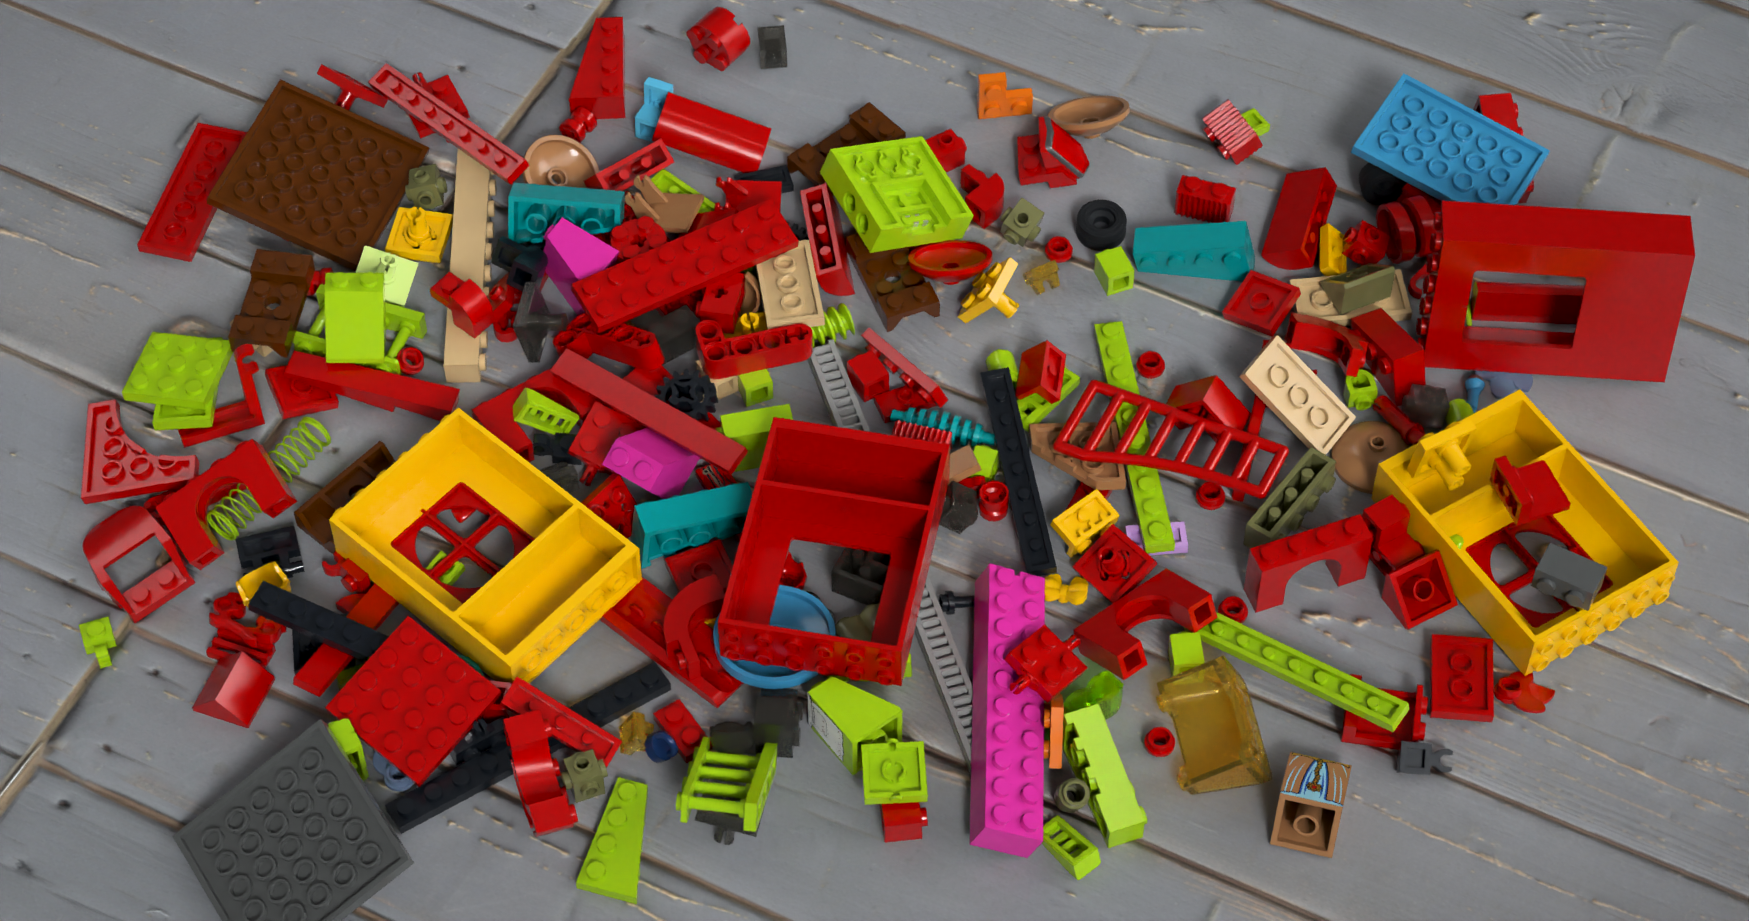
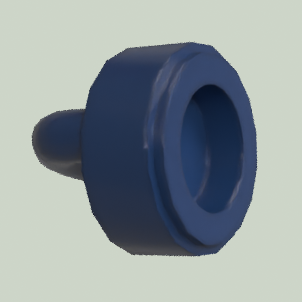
M665 731L653 732L645 739V751L648 757L656 763L665 762L678 753V746L675 740Z

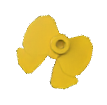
M1050 574L1044 577L1045 601L1058 600L1060 603L1070 602L1073 605H1080L1087 599L1089 583L1084 578L1074 577L1068 586L1062 584L1059 574Z

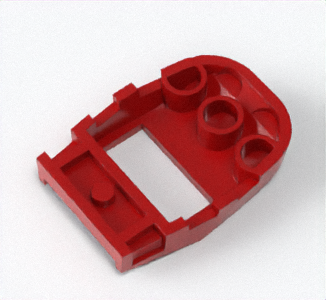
M129 506L117 511L96 525L83 541V552L98 585L120 609L123 608L128 613L134 623H137L196 583L186 569L185 565L187 563L172 534L141 506ZM153 536H156L172 561L121 594L105 571V568Z

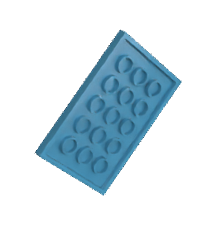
M1404 73L1358 138L1351 151L1354 155L1440 201L1517 205L1550 150Z

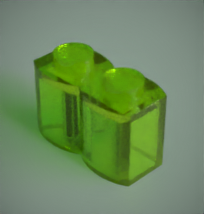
M1109 670L1098 673L1088 682L1086 688L1078 689L1066 698L1063 704L1064 714L1099 703L1106 720L1120 709L1124 684Z

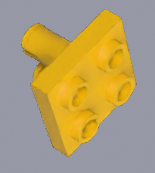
M1469 419L1462 423L1456 421L1449 424L1444 431L1437 434L1430 432L1421 437L1407 467L1411 477L1415 478L1431 470H1437L1449 491L1460 487L1464 483L1463 481H1465L1462 475L1471 469V464L1464 454L1477 429L1472 420Z

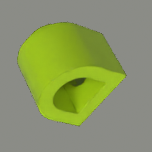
M1359 369L1357 377L1346 376L1343 396L1347 408L1356 407L1357 410L1363 411L1370 408L1372 404H1375L1374 401L1377 398L1378 388L1371 373Z
M976 445L973 453L982 470L967 478L984 476L985 483L994 481L999 468L998 450L985 445Z

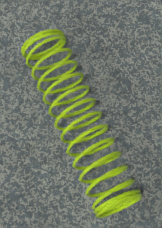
M303 417L297 424L298 428L291 429L290 435L283 437V443L276 444L275 451L268 452L269 456L271 453L276 454L280 463L272 461L287 473L290 480L283 477L287 483H292L293 481L290 473L300 475V469L297 465L304 468L308 466L305 458L315 460L313 450L322 452V447H326L331 443V437L326 428L314 418ZM305 423L314 426L323 433L327 442L317 439L308 430ZM298 430L302 440L292 436L293 431ZM301 431L304 432L310 440L319 445L320 450H317L313 446H311L306 441ZM290 438L295 448L285 444V439ZM294 439L302 443L311 452L313 458L303 453L296 445ZM283 445L287 455L277 451L278 446ZM286 447L295 451L303 459L305 465L296 461ZM279 455L288 459L295 466L298 473L288 468ZM237 484V489L230 490L229 497H223L221 504L215 505L213 510L207 513V520L211 527L220 536L231 541L239 537V531L235 525L241 529L247 528V524L242 517L248 521H254L255 518L251 510L256 513H262L256 500L248 493L239 490L240 484ZM237 491L245 504L231 497L232 492ZM241 493L249 497L258 506L260 511L251 507ZM230 499L236 511L224 505V500ZM233 501L243 506L249 512L252 519L245 516ZM217 507H222L227 517L216 511ZM226 509L233 512L243 522L244 527L239 525ZM211 514H212V515H215L216 520L218 521V523L220 524V526H221L226 532H224V531L214 522V520H213ZM220 519H221L224 523H226V525L231 529V531H229V530L222 524V522L220 521Z

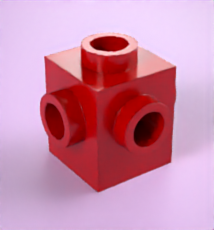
M1362 220L1354 228L1350 227L1344 234L1343 242L1345 244L1342 254L1362 266L1368 263L1377 264L1385 257L1390 236Z

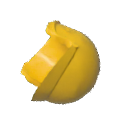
M273 561L265 564L236 581V586L244 606L249 608V602L263 581L291 593L290 580L277 562Z

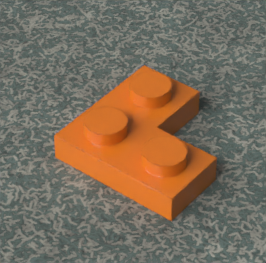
M1005 72L979 74L977 96L978 119L1032 114V89L1006 90L1007 78Z
M1058 694L1050 703H1044V728H1049L1050 730L1049 740H1044V759H1049V768L1062 769L1064 717L1062 694Z

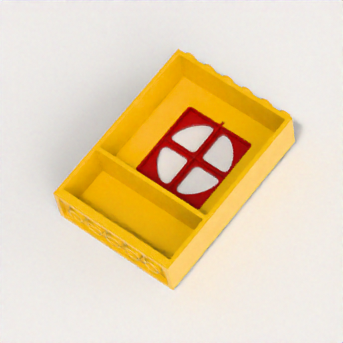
M1520 389L1459 421L1462 423L1471 419L1477 428L1464 454L1471 464V469L1462 475L1465 481H1463L1464 483L1460 487L1449 491L1437 470H1431L1415 478L1411 477L1407 467L1418 443L1378 464L1371 499L1377 503L1393 494L1399 502L1406 505L1410 513L1407 533L1413 540H1417L1422 545L1425 555L1434 550L1440 551L1455 596L1524 676L1533 671H1542L1551 661L1558 657H1567L1574 648L1582 644H1590L1599 634L1606 630L1609 632L1615 630L1622 621L1630 617H1638L1647 607L1663 603L1670 595L1669 590L1675 579V572L1679 562ZM1506 456L1511 466L1514 465L1516 468L1544 460L1570 501V509L1516 526L1490 482L1494 459ZM1522 532H1535L1550 536L1565 544L1569 551L1607 567L1603 584L1588 611L1580 607L1571 606L1566 601L1553 596L1563 610L1557 613H1541L1527 609L1510 598L1509 595L1532 583L1535 569L1539 564L1516 539L1515 535ZM1457 534L1463 538L1464 543L1461 549L1451 540V536ZM1501 543L1506 544L1528 568L1527 573L1504 585H1500L1495 581L1490 566L1492 551Z
M459 407L453 413L444 416L438 426L431 432L422 435L416 445L409 451L403 452L394 464L387 470H382L371 484L366 488L360 489L349 503L344 507L338 508L329 519L337 553L345 559L349 558L369 574V578L396 599L461 654L469 657L479 665L480 669L493 680L512 683L515 677L518 676L530 684L642 580L640 549ZM472 508L488 513L490 517L470 536L462 538L437 518V515L447 509ZM426 526L432 528L454 546V550L430 570L425 569L421 565L416 554L417 535ZM497 526H504L508 530L514 544L513 559L502 569L475 549V546ZM463 557L471 559L492 576L485 585L476 588L454 587L439 580L455 562H458Z

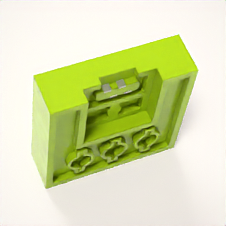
M923 136L830 149L820 171L870 253L961 239L974 216Z

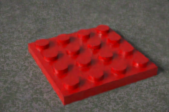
M407 616L327 704L325 709L338 721L344 718L349 719L355 733L362 741L420 787L473 728V723L475 721L478 722V719H481L497 701L502 692L426 629Z

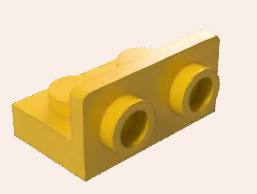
M1096 489L1054 518L1050 525L1069 546L1066 554L1072 558L1077 553L1080 555L1085 554L1094 544V541L1100 538L1112 524H1116L1120 515Z

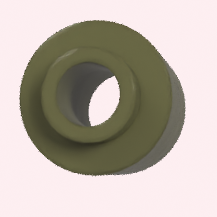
M1078 778L1067 779L1054 792L1056 806L1066 813L1078 811L1088 803L1090 798L1089 787ZM1066 792H1071L1074 795L1073 802L1069 800Z

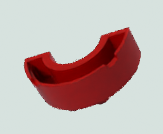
M539 709L503 719L507 746H510L512 756L510 761L529 826L530 828H535L533 835L539 837L572 828L574 823L578 822V817L574 804L568 805L569 799L565 786L560 787L557 777L561 776L557 759H552L548 738L552 737V730L548 718L543 720Z

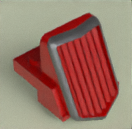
M1038 117L1039 134L1017 137L1019 181L1021 186L1048 182L1050 188L1077 185V179L1082 178L1090 166L1083 147L1050 117Z

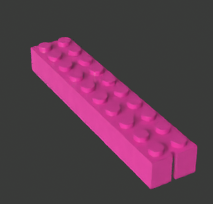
M989 563L975 581L970 845L1028 858L1043 842L1044 699L1029 687H1026L1018 695L1013 693L1016 688L1013 691L1010 690V684L1019 677L1004 658L1010 651L1045 625V578L1021 571L1014 575L1013 569Z

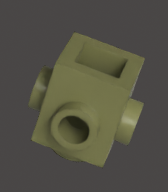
M431 164L409 170V184L405 185L408 200L413 201L418 210L419 207L422 209H433L444 205V193L448 191L445 178L441 177L437 165Z
M1021 198L1013 209L1008 207L1002 215L1000 221L1003 224L1000 232L1003 233V237L1011 244H1019L1023 247L1028 240L1033 242L1040 233L1041 228L1038 226L1042 222L1045 213L1024 198Z
M593 749L585 752H576L570 757L563 759L565 771L560 773L566 790H571L576 803L605 794L604 778L608 777L607 769L603 759L597 760Z

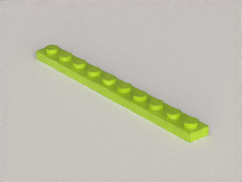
M1123 322L1094 324V335L1105 382L1140 395ZM1126 402L1122 403L1114 417V422L1117 424L1119 441L1139 408ZM1146 419L1127 451L1129 454L1144 455L1151 444ZM1125 465L1144 551L1147 554L1174 551L1175 541L1158 469Z

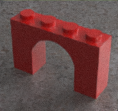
M552 367L538 375L531 376L527 381L513 388L506 389L502 394L488 401L481 402L477 407L471 409L472 417L475 421L529 463L535 460L533 444L517 421H514L513 405L524 388L532 389L578 414L579 420L577 425L580 428L595 401L608 407L553 376L550 372Z
M254 439L238 444L234 449L235 451L225 458L214 461L207 471L190 478L186 486L177 492L166 495L162 499V503L155 507L189 564L200 570L225 553L207 522L209 502L220 489L231 484L246 485L261 510L273 519L298 502L264 447Z
M1361 514L1249 548L1243 590L1255 613L1282 605L1289 579L1297 571L1316 561L1326 560L1325 564L1338 587L1364 579L1373 536Z
M1166 568L1073 629L1077 636L1076 639L1079 638L1081 644L1078 646L1080 654L1125 680L1148 665L1141 640L1128 633L1133 627L1148 620L1168 619L1195 633L1218 617L1211 593Z

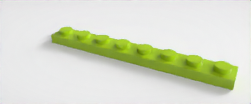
M1216 612L1218 618L1197 631L1200 632L1201 641L1391 732L1395 731L1409 711L1408 702ZM1184 627L1185 631L1193 633L1192 631Z

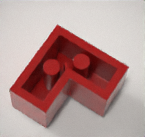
M1217 375L1176 385L1166 402L1167 405L1242 431L1251 416V413L1242 402L1237 399ZM1178 420L1175 423L1179 430L1193 427ZM1206 431L1217 442L1220 435Z
M1393 494L1363 510L1362 518L1373 536L1369 559L1385 577L1387 573L1425 555L1422 545L1417 540H1413L1407 533L1410 519L1408 508L1404 503L1399 502Z

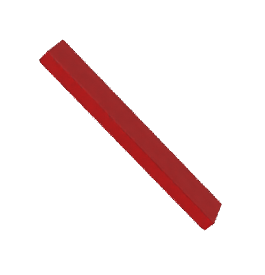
M375 583L346 617L377 631L399 605V602ZM323 643L294 676L293 685L320 697L354 657Z

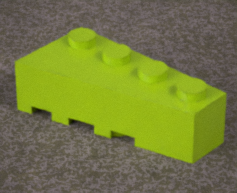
M1099 703L1064 714L1062 749L1075 778L1081 779L1089 787L1090 798L1087 804L1107 847L1111 848L1142 838L1144 825L1147 824V816L1144 808L1138 805L1134 787L1127 777Z

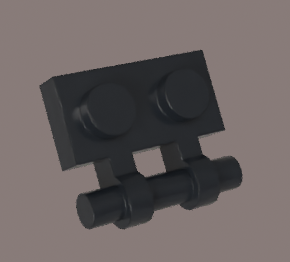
M294 526L235 539L242 569L254 567L255 570L263 566V564L280 561L281 565L279 566L287 578H292L293 574L305 572L302 560L291 563L289 558L301 556Z

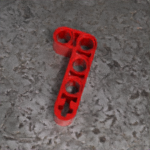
M586 313L575 317L553 339V344L559 358L568 348L586 359L594 353L646 371L659 368L665 361L654 333L624 323L597 333Z
M703 320L695 328L696 351L703 372L710 379L714 380L802 362L809 359L813 353L812 330L808 325L802 323L726 339L721 326L714 320Z

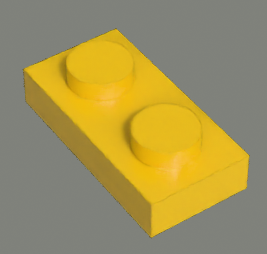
M1329 223L1320 227L1319 268L1324 276L1338 275L1347 271L1346 256L1342 254L1345 244L1343 242L1344 235Z

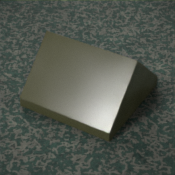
M1368 263L1324 279L1320 283L1340 315L1391 297L1395 268L1391 265Z

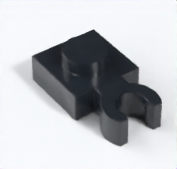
M1398 741L1396 773L1430 775L1431 767L1440 773L1451 772L1452 767H1444L1440 763V758L1443 755H1453V751L1450 749H1440L1431 753L1432 744Z

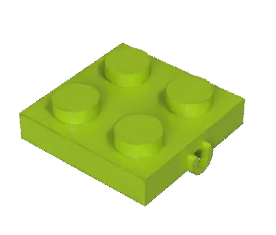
M891 738L886 743L861 744L865 805L928 802L924 741L898 742L897 739Z

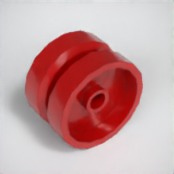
M1421 195L1404 198L1400 203L1393 201L1382 204L1377 209L1376 225L1379 230L1390 236L1386 255L1394 264L1411 261L1414 255L1421 258L1433 253V251H1430L1431 234L1437 232V230L1433 229L1434 215L1428 202Z

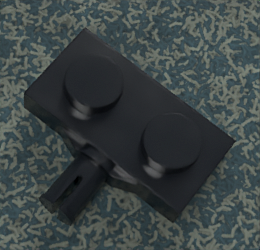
M506 716L488 724L482 719H478V723L475 721L472 732L467 734L450 752V756L455 764L467 762L480 755L481 752L505 742L503 719Z

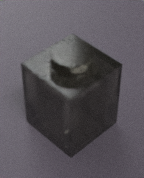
M784 25L757 27L761 69L787 67Z

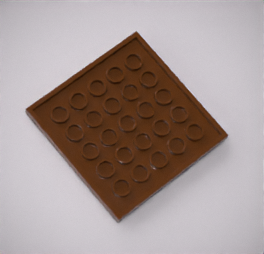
M280 79L210 192L207 204L356 271L364 246L375 248L405 196V185L409 184V170L422 166L430 147Z

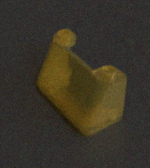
M1224 655L1157 683L1160 694L1156 696L1158 706L1163 713L1167 712L1173 719L1185 763L1180 766V773L1177 774L1178 783L1183 791L1196 795L1260 785L1272 780L1271 768L1247 685L1239 672Z

